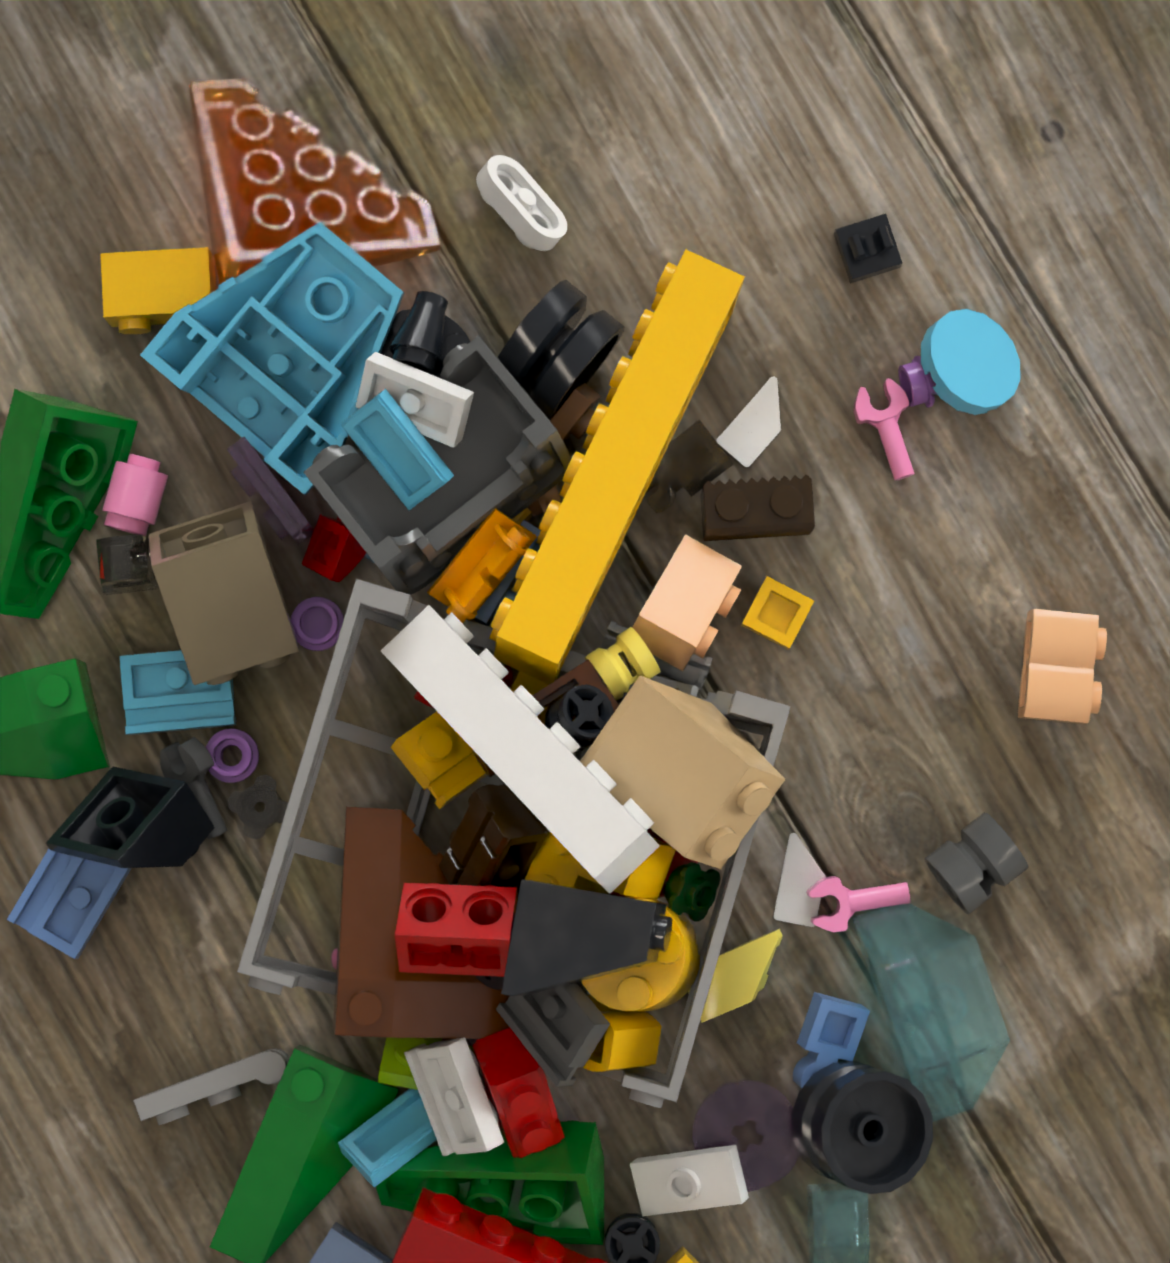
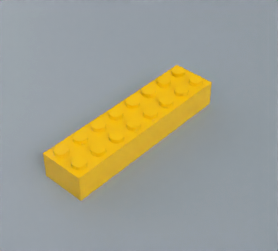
M685 249L678 265L670 262L667 263L656 286L655 292L657 294L651 305V310L655 312L645 309L633 333L632 339L634 341L628 353L632 360L622 356L610 380L609 386L611 388L605 400L610 405L607 407L599 403L586 430L588 435L582 447L587 452L584 455L576 451L562 479L564 484L559 494L564 499L562 503L552 499L539 526L541 531L536 541L541 546L538 552L528 548L515 575L517 580L513 588L517 595L514 601L504 597L491 624L493 629L489 639L496 642L494 657L498 661L547 684L557 679L731 318L745 276Z

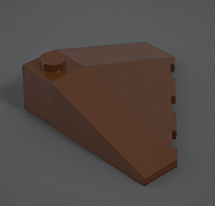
M346 807L333 1020L334 1034L387 1038L457 1039L465 1037L466 1039H481L509 1028L508 1024L496 1010L499 1003H506L509 995L501 994L502 989H492L480 982L474 975L399 972L395 930L404 883H439L450 885L439 867L443 855L440 852L436 855L432 853L412 830L416 825L401 809Z

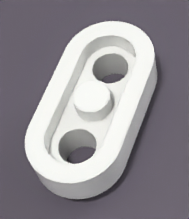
M496 155L491 157L478 172L476 182L482 198L503 218L523 245L540 251H548L566 234L567 221L561 210L517 161L507 156Z

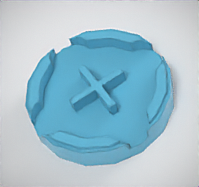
M969 309L950 311L927 329L921 342V365L925 375L930 372L933 381L936 383L932 387L940 399L956 410L973 415L984 414L990 410L997 409L1015 394L1021 380L1018 353L1013 341L1001 325L987 315Z

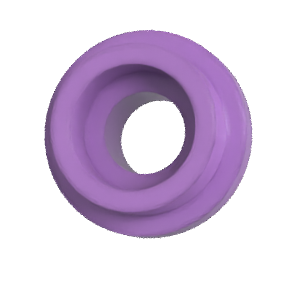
M238 729L219 731L210 738L206 745V749L214 761V766L209 769V772L223 782H241L247 779L258 765L259 750L257 744L244 731ZM229 746H237L242 752V759L235 766H228L223 761V752Z

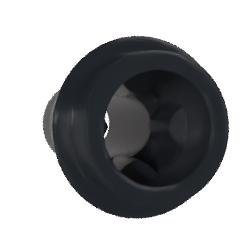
M417 292L413 306L389 347L390 352L393 354L392 359L433 375L435 367L442 364L445 312L448 305L446 298L433 292Z

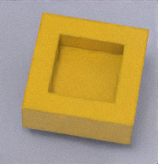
M766 576L741 626L789 650L814 600Z

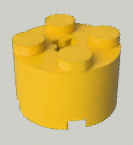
M627 896L628 898L667 904L665 916L672 918V931L666 952L659 951L656 962L581 982L597 1001L610 1008L621 1011H653L661 1009L680 1000L689 991L697 977L700 965V955H698L696 941L697 936L689 919L683 913L678 915L668 908V903Z

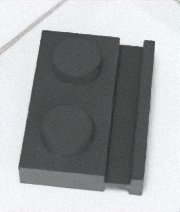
M577 982L526 996H509L506 1003H499L496 1008L497 1012L556 1087L572 1086L576 1078L573 1074L576 1069L585 1066L610 1025Z

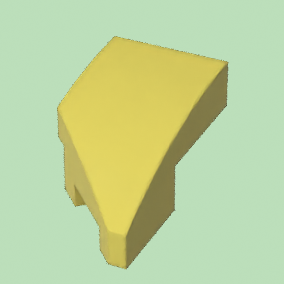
M780 928L719 955L701 1016V1023L756 999L757 993L766 984L769 966L776 947L780 945L783 935Z

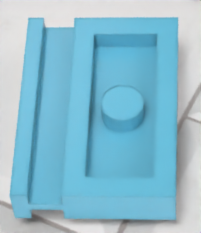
M181 650L119 656L123 707L126 717L125 732L127 735L236 725L233 679L218 685H208L207 682L194 685Z

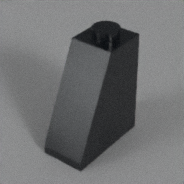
M521 879L501 994L526 996L656 962L658 952H666L671 937L672 918L665 916L667 904Z

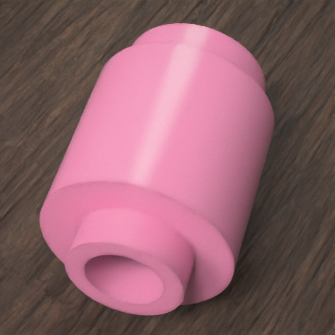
M129 454L127 463L116 461L102 511L107 512L104 522L105 526L146 537L149 524L155 525L168 475L158 472L161 462L134 454Z

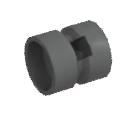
M985 812L961 830L960 842L955 843L948 840L924 858L928 868L958 907L968 915L992 897L991 886L998 884L1005 887L1029 867L1012 839Z

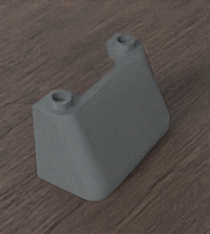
M477 336L468 344L463 343L453 348L443 360L444 367L440 374L441 379L474 392L462 441L453 448L424 436L454 474L446 484L411 510H408L363 452L360 451L358 453L351 445L340 447L338 445L328 446L317 454L312 465L304 471V474L396 591L411 595L426 587L443 573L495 508L513 519L563 479L572 459L558 430L480 336Z

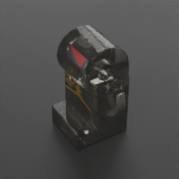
M123 535L96 540L100 585H102L103 594L113 595L159 589L151 566L149 538L144 535Z

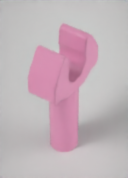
M888 378L883 384L885 396L889 401L888 408L885 410L873 408L866 388L860 387L854 403V415L858 424L867 423L878 429L894 480L896 481L912 476L915 473L898 425L900 414L909 406V400L902 387Z
M830 876L820 879L806 892L812 898L832 895L836 898L837 908L832 914H822L811 918L812 924L830 932L846 931L848 920L855 912L910 904L907 882L851 891L842 885L840 878Z

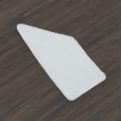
M771 377L716 440L723 449L744 467H749L781 431L778 382L776 377Z
M791 833L789 836L774 919L814 927L815 925L811 923V918L818 916L821 897L812 898L806 892L817 881L825 878V875L796 833Z

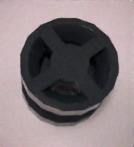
M587 684L577 685L549 707L545 715V726L550 729L558 722L581 746L577 751H582L594 742L613 715L614 710L611 701L603 691Z
M624 1213L616 1217L609 1224L605 1233V1250L611 1263H654L660 1251V1239L655 1225L646 1216L642 1217L639 1213Z

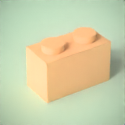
M685 534L632 627L645 642L652 655L681 671H684L693 654L703 659L719 631L710 626L713 617L717 613L726 618L741 589L732 584L742 566Z

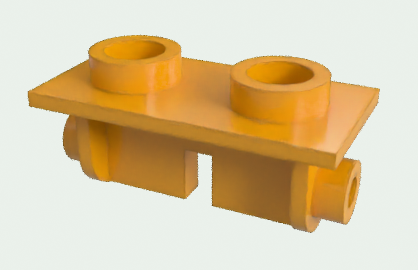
M495 508L427 593L448 607L446 613L449 615L452 612L462 623L466 619L469 621L474 619L480 607L521 556L525 555L527 549L537 536Z

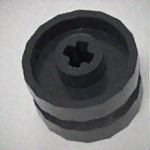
M566 279L553 287L527 314L497 357L521 387L527 385L539 374L530 390V398L550 420L576 388L584 383L587 384L608 358L625 329L621 323L605 310L589 315L575 329L586 311L587 296Z
M857 1061L832 1063L814 1073L799 1091L791 1114L792 1138L801 1159L817 1174L866 1194L892 1192L911 1181L925 1164L933 1142L932 1113L923 1093L906 1078Z

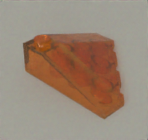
M244 79L190 81L189 91L212 252L220 284L231 277L239 276L263 261L261 258L319 222L325 225L373 267L439 251L440 242L429 200L413 190L407 194L406 198L379 181L383 175V170L349 149L343 158L318 141L321 130L288 108L282 113V116H279L256 101L259 89Z

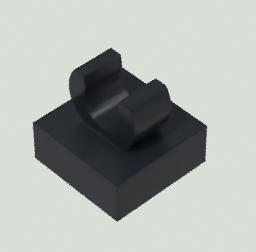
M886 213L835 229L834 237L850 284L898 269L902 266L903 262Z

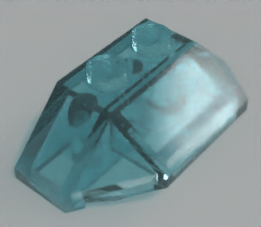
M910 903L878 908L852 917L904 1078L908 1079L923 1093L932 1113L933 1122L973 1109L1010 1042L976 937Z

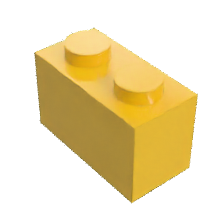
M208 247L100 253L103 317L111 327H118L119 333L122 334L151 332V325L166 324L175 312L188 304L196 303L216 290L215 258Z

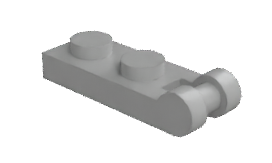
M268 1049L143 1095L134 1100L140 1120L155 1116L158 1125H162L189 1115L190 1112L187 1104L207 1097L211 1107L241 1096L238 1085L257 1079L261 1083L268 1085L275 1084L280 1081L290 1057L282 1049Z

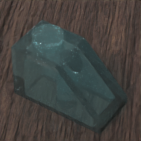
M808 1184L809 1263H869L868 1194L842 1184Z

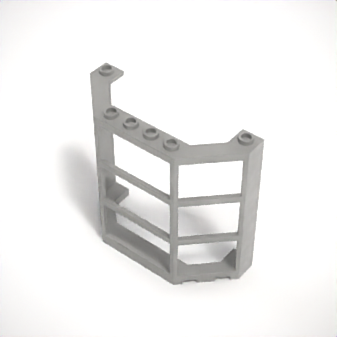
M359 579L355 580L237 972L250 976L248 986L281 995L283 986L289 988L299 986L335 995L336 972L264 955L294 853L343 866L342 848L299 837L329 736L331 735L397 756L390 748L396 738L337 720L335 717L364 620L368 619L402 631L428 606L413 600L410 594ZM466 620L463 625L474 635L467 645L477 655L487 648L494 656L496 642L489 639L493 628ZM570 650L557 678L585 662V656L587 655ZM659 676L651 678V680L695 697L697 696L699 687L676 682ZM737 690L734 694L717 691V693L708 692L707 699L702 700L712 703L737 730L763 735L759 752L774 766L791 706ZM496 774L491 778L487 775L479 781L494 785L504 784ZM416 780L406 815L416 825L412 830L419 836L431 792L428 788L424 790ZM758 818L739 843L736 852L727 861L700 954L699 971L689 992L666 1074L648 1067L595 1072L621 1082L623 1087L630 1088L629 1099L658 1108H662L664 1099L677 1102ZM578 982V985L582 988V990L586 994H590L586 990L582 982ZM470 1039L469 1044L473 1045L479 1039Z

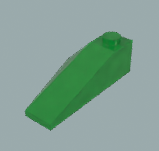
M14 389L0 448V614L34 619L40 618L71 565L69 554L84 529L90 532L99 517L94 514V511L109 487L116 461L127 463L138 421L61 397Z
M560 1121L565 1136L560 1143L520 1159L513 1158L502 1131L500 1132L504 1143L487 1152L456 1155V1152L443 1156L439 1145L425 1148L376 1186L381 1205L412 1212L422 1189L426 1188L437 1194L451 1195L463 1205L487 1215L503 1217L513 1226L533 1230L532 1234L539 1237H550L560 1244L603 1245L604 1155L596 1122Z

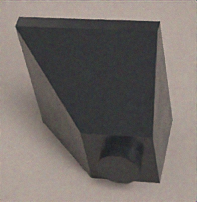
M113 766L49 838L46 844L51 851L120 868L181 867L189 858L196 854L202 842L215 827L185 781Z

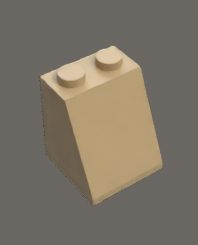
M641 675L580 760L585 767L592 760H595L617 784L610 791L611 795L621 805H624L631 798L654 822L650 829L682 856L719 869L736 852L739 843L760 814L770 805L773 796L785 781V778L712 703Z

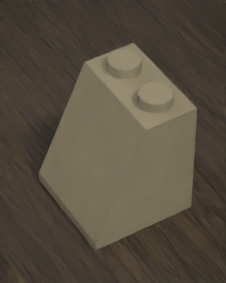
M252 501L148 534L151 566L194 685L207 682L208 685L222 684L235 678L240 670L259 665L261 668L274 667L287 661L290 658V654L299 652L296 635Z

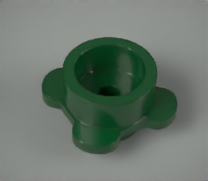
M695 862L677 867L669 876L665 886V898L668 902V908L678 915L682 913L688 914L689 919L694 922L704 919L715 901L716 889L721 881L720 873L712 868L703 871L700 865Z

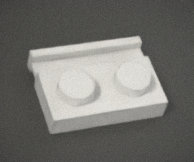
M465 1037L438 1041L430 1045L421 1044L404 1052L443 1156L456 1152V1155L487 1152L504 1143L498 1127L497 1112L488 1100L478 1073L479 1065L477 1058L469 1049Z

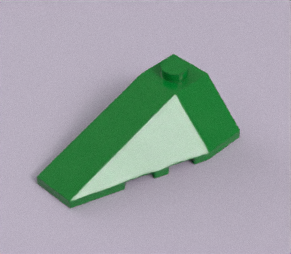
M73 658L0 677V775L59 780L110 767L85 662Z
M303 1045L294 1048L212 1239L210 1248L244 1263H265L353 1166L342 1154L338 1142L394 1101L399 1088L378 1083V1079Z

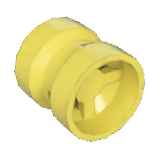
M632 627L617 635L615 644L609 648H597L585 656V660L589 659L616 701L627 695L630 685L635 683L640 675L651 679L661 672L651 651Z

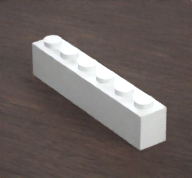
M428 605L381 652L588 873L610 894L660 846L647 832L654 822L631 798L622 806L611 795L610 791L617 785L616 782L595 760H592L585 767L573 755L581 746L558 722L548 729L537 718L544 710L540 703L522 685L513 692L502 681L509 672L487 648L477 655L467 645L474 635L452 612L443 620Z

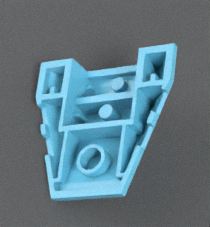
M321 222L261 258L263 261L239 276L231 277L218 285V289L196 303L188 304L175 312L140 354L141 357L180 390L194 396L265 457L263 460L304 495H307L314 487L304 474V471L312 465L317 454L331 445H338L339 447L345 445L348 434L340 424L359 409L355 406L366 359L374 352L381 354L404 295L401 289Z

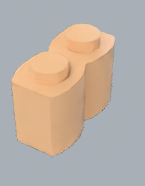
M1041 609L1028 611L1024 635L1018 718L1088 724L1090 714L1099 713L1102 699L1101 682L1094 681L1095 660H1103L1107 643L1106 628H1098L1099 615Z

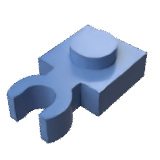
M814 992L797 1044L809 1052L807 1056L801 1058L793 1070V1081L802 1088L814 1073L832 1063H837L838 1059L853 1061L870 1010L862 1004Z

